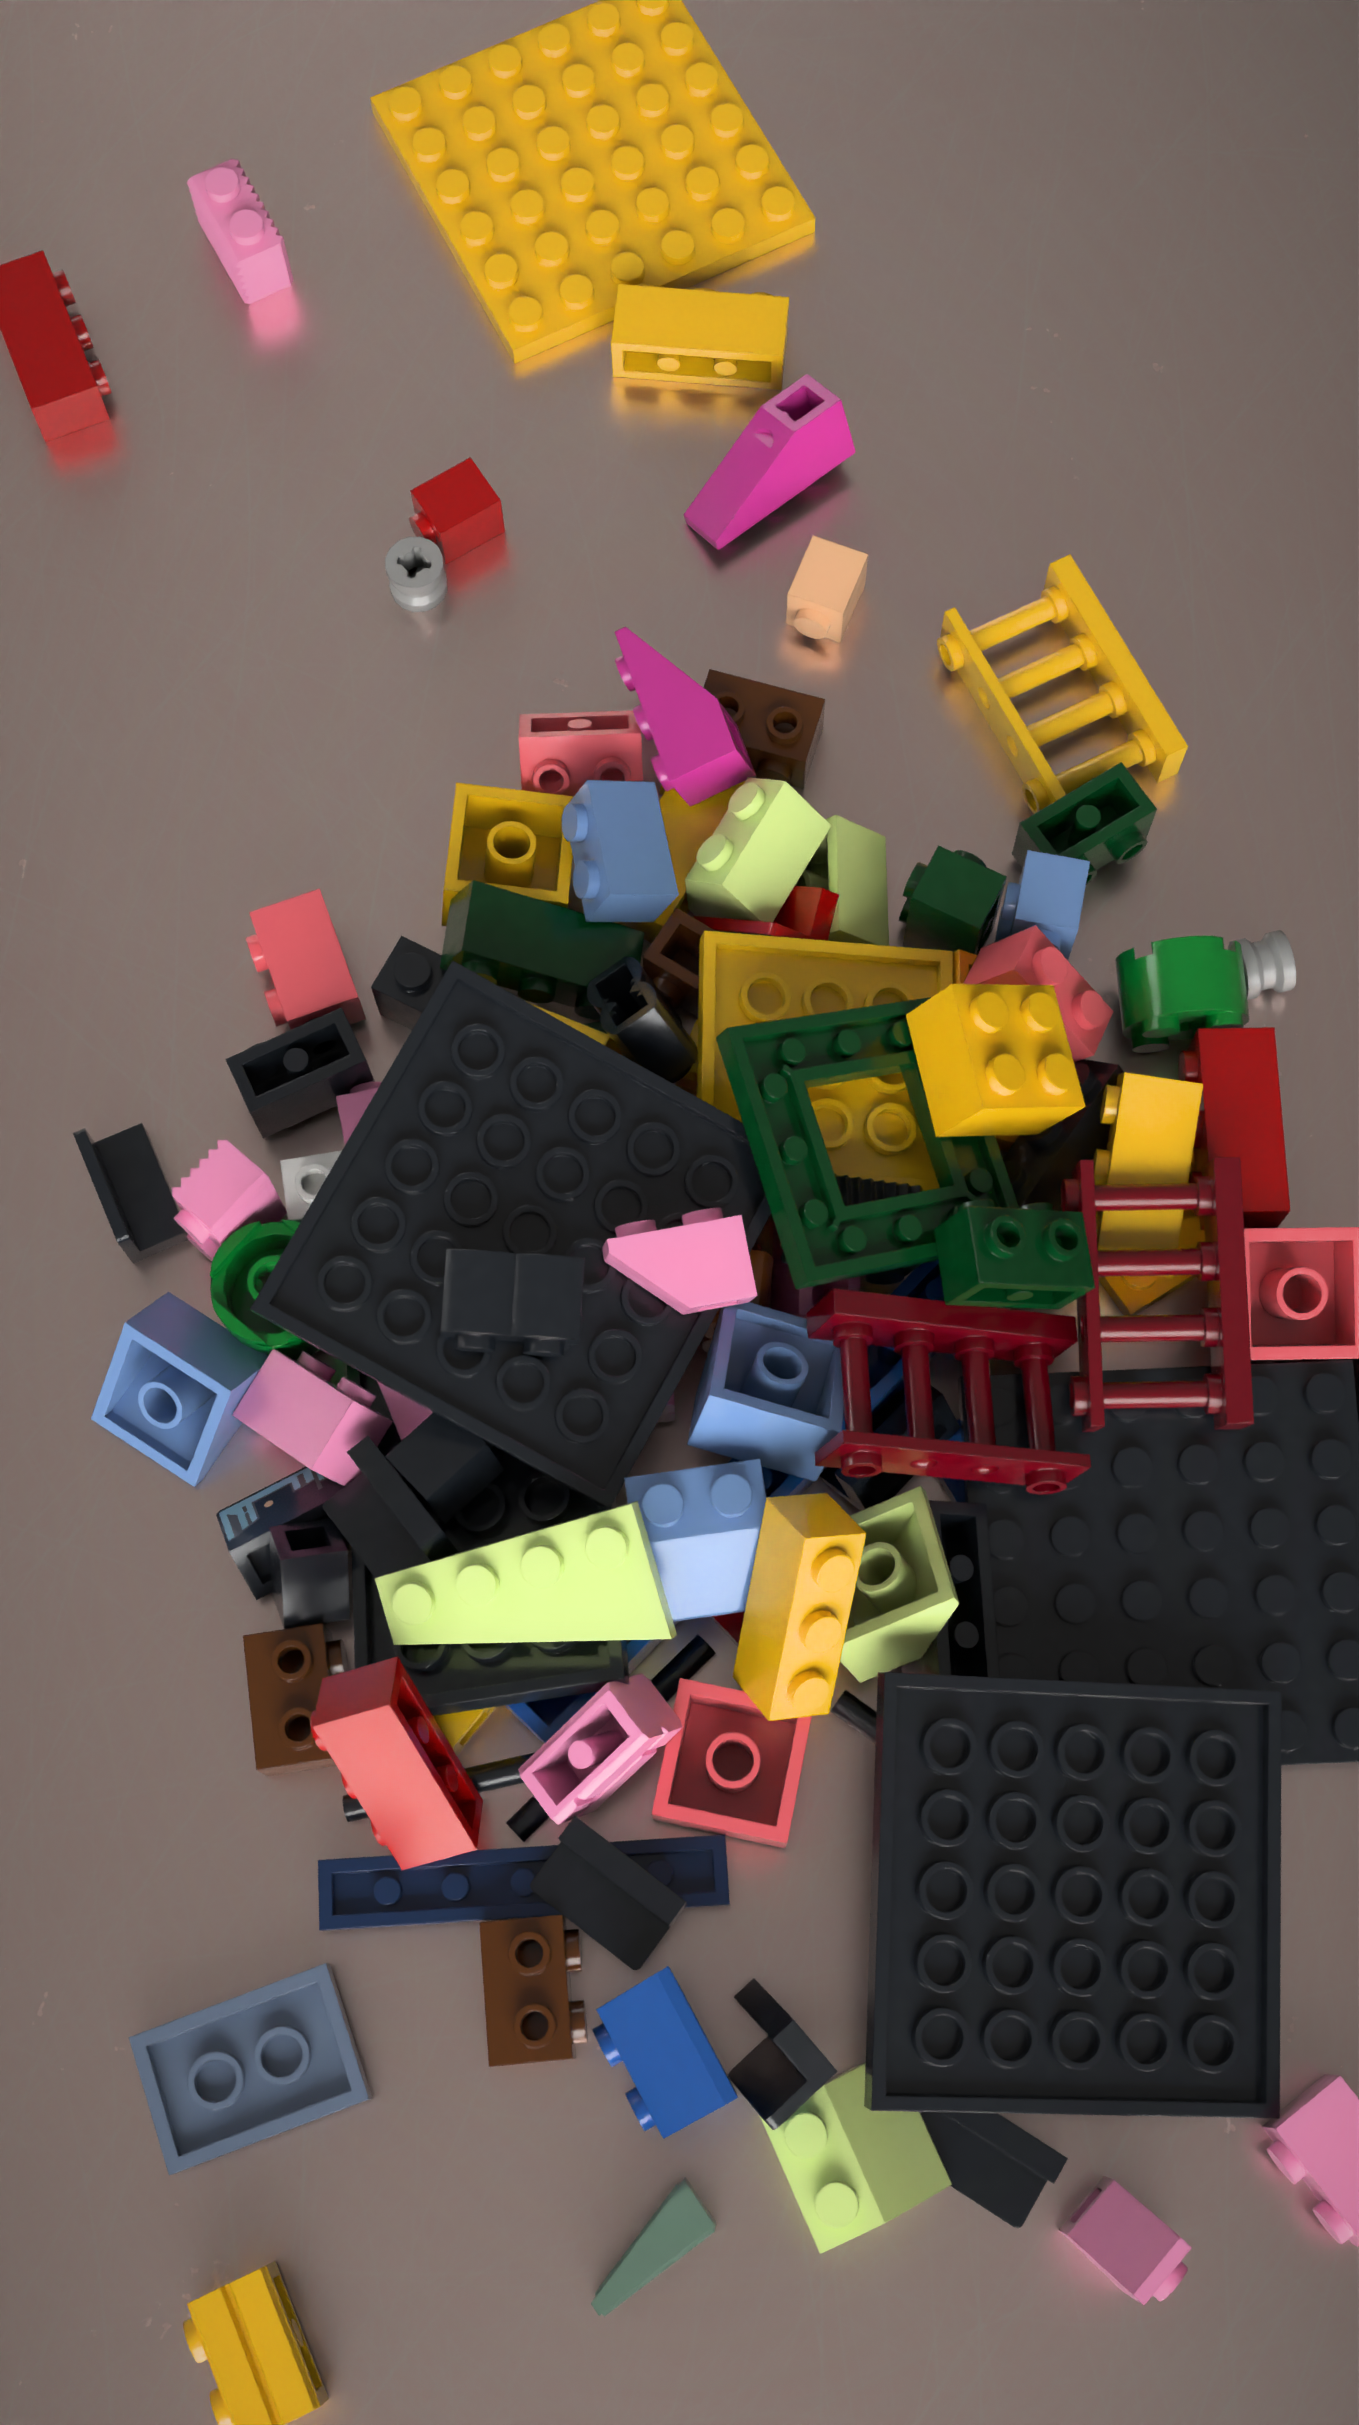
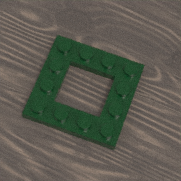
M931 997L729 1027L716 1037L796 1290L938 1260L934 1229L958 1213V1207L966 1202L990 1199L996 1201L998 1207L1019 1208L995 1136L936 1137L906 1018V1014ZM902 1072L940 1188L845 1206L807 1088Z

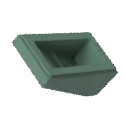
M686 2177L682 2182L675 2185L595 2292L591 2305L599 2316L603 2314L605 2317L715 2232V2219Z

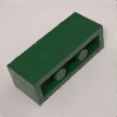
M473 880L451 899L440 969L447 971L451 962L455 961L498 986L518 991L517 995L525 1001L539 1004L560 1003L574 1007V1012L581 1017L600 1020L599 1013L587 998L589 982L625 956L635 958L641 963L645 932L613 922H586L584 913Z

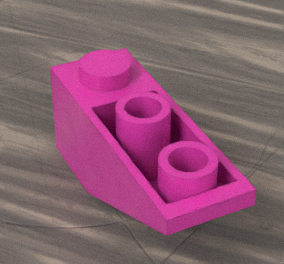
M806 374L763 404L684 513L686 523L717 550H720L856 453L841 399L810 375Z
M627 627L615 631L623 654L615 659V663L630 692L636 690L640 705L633 708V713L645 738L648 741L654 739L659 754L652 757L651 762L663 788L666 791L675 788L691 807L747 780L748 777L755 776L754 768L738 726L719 700Z

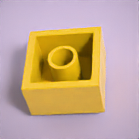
M456 782L443 889L441 926H447L451 899L473 880L568 908L573 854L571 844L564 838L562 832L563 809L574 796Z
M950 984L906 1014L936 1137L1037 1135L1086 1107L1054 985Z

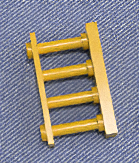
M1071 554L1049 564L1040 599L969 631L955 607L944 611L941 635L937 639L940 657L949 671L957 670L1021 778L1023 782V796L1033 814L1120 762L1126 768L1135 764L1141 767L1147 766L1157 783L1178 774L1188 745ZM1049 620L1055 624L1060 622L1070 639L1069 646L1004 676L996 677L982 651ZM1078 667L1083 671L1089 670L1099 687L1097 694L1028 726L1024 724L1012 704L1011 698ZM1107 715L1112 719H1119L1128 734L1127 742L1056 775L1039 749L1040 746Z

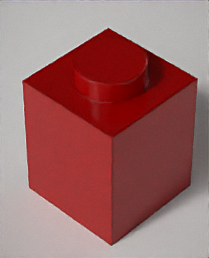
M471 457L410 490L415 515L409 518L413 532L416 537H423L435 543L439 547L446 565L505 532L501 500Z

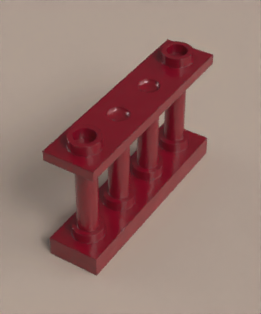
M1240 1157L1213 1158L1201 1169L1202 1176L1194 1177L1193 1183L1095 1185L1094 1160H1080L1071 1171V1179L1062 1180V1211L1083 1212L1095 1283L1093 1290L1076 1299L1080 1376L1070 1377L1069 1404L1071 1415L1081 1416L1082 1432H1096L1105 1427L1104 1409L1203 1407L1205 1414H1214V1430L1242 1429L1254 1424ZM1193 1209L1195 1216H1204L1205 1242H1198L1196 1248L1097 1250L1096 1211ZM1197 1275L1198 1281H1207L1208 1307H1202L1199 1314L1100 1316L1099 1277ZM1200 1341L1202 1347H1210L1211 1374H1204L1203 1379L1199 1381L1103 1382L1101 1347L1103 1342Z
M833 1288L806 1313L808 1338L833 1341V1345L840 1348L845 1430H842L815 1452V1466L841 1468L843 1475L855 1478L870 1477L881 1472L1026 1485L1027 1492L1039 1495L1053 1494L1065 1490L1068 1482L1091 1468L1090 1454L1056 1451L1048 1366L1054 1362L1056 1357L1078 1342L1076 1318L1074 1316L998 1307L945 1305V1301L837 1288ZM869 1345L892 1347L895 1353L902 1356L908 1436L873 1433L867 1346ZM930 1352L954 1354L955 1359L962 1362L969 1442L935 1439L928 1355ZM989 1359L1014 1361V1365L1021 1368L1029 1448L996 1445Z

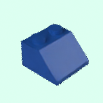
M669 1966L596 2009L603 2023L593 2028L592 2031L610 2066L613 2067L623 2061L636 2087L626 2092L625 2095L644 2131L657 2126L664 2139L738 2098L734 2087Z

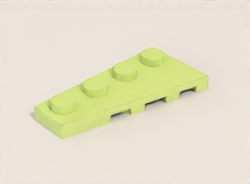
M638 1501L375 1578L394 1645L672 1639L677 1635Z

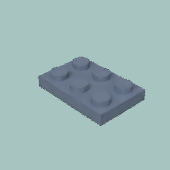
M329 1963L319 1965L129 2037L169 2175L176 2174L372 2099Z

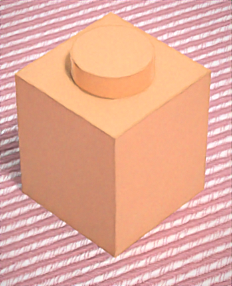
M813 535L787 594L786 624L795 627L807 637L814 639L828 638L841 643L865 586L868 554Z

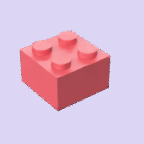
M1359 1227L1244 1228L1251 1360L1359 1359Z
M680 1678L673 1711L681 1720L683 1728L666 1743L652 1809L653 1820L786 1848L812 1716L768 1721L744 1691Z

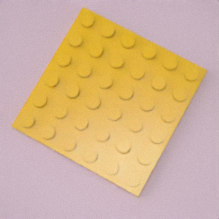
M599 0L370 97L372 113L514 364L614 321L618 284L638 285L650 283L659 287L687 289L815 232L816 218L682 0Z

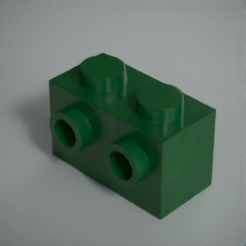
M1120 762L1020 822L1012 855L1022 869L1027 850L1090 861L1086 885H1088L1096 877V870L1113 860L1117 864L1125 863L1145 848L1148 843L1146 838L1157 808L1123 763Z
M938 845L928 866L918 862L905 886L903 896L907 900L899 916V921L906 924L903 947L953 952L960 949L978 955L995 926L1007 876L987 868L985 863L972 853L963 850L952 852Z
M980 1199L960 1205L958 1213L934 1229L945 1305L1061 1309L1095 1288L1083 1212L1056 1211L1051 1203H1032L1020 1208L998 1207V1203L994 1200Z

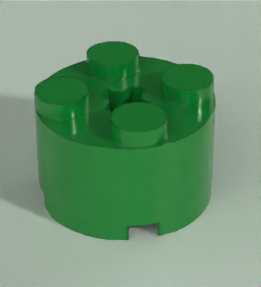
M1185 936L1151 942V955L1135 959L1134 948H1131L1119 954L1115 959L1122 1031L1126 1038L1131 1039L1132 1051L1151 1053L1169 1048V1040L1193 1039L1196 1031L1200 1028H1243L1249 1022L1242 947L1237 941H1234L1227 950L1224 949L1223 937Z
M281 1219L282 1222L261 1224L258 1221L247 1224L232 1233L219 1247L213 1258L210 1271V1291L214 1311L233 1337L242 1344L263 1352L268 1356L272 1349H276L296 1361L302 1351L310 1355L315 1354L320 1349L260 1317L250 1309L300 1222Z

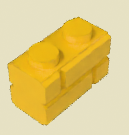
M276 2261L187 2303L192 2318L183 2322L185 2338L194 2359L198 2363L208 2359L218 2388L210 2391L209 2394L211 2407L218 2425H285L316 2410L329 2399Z

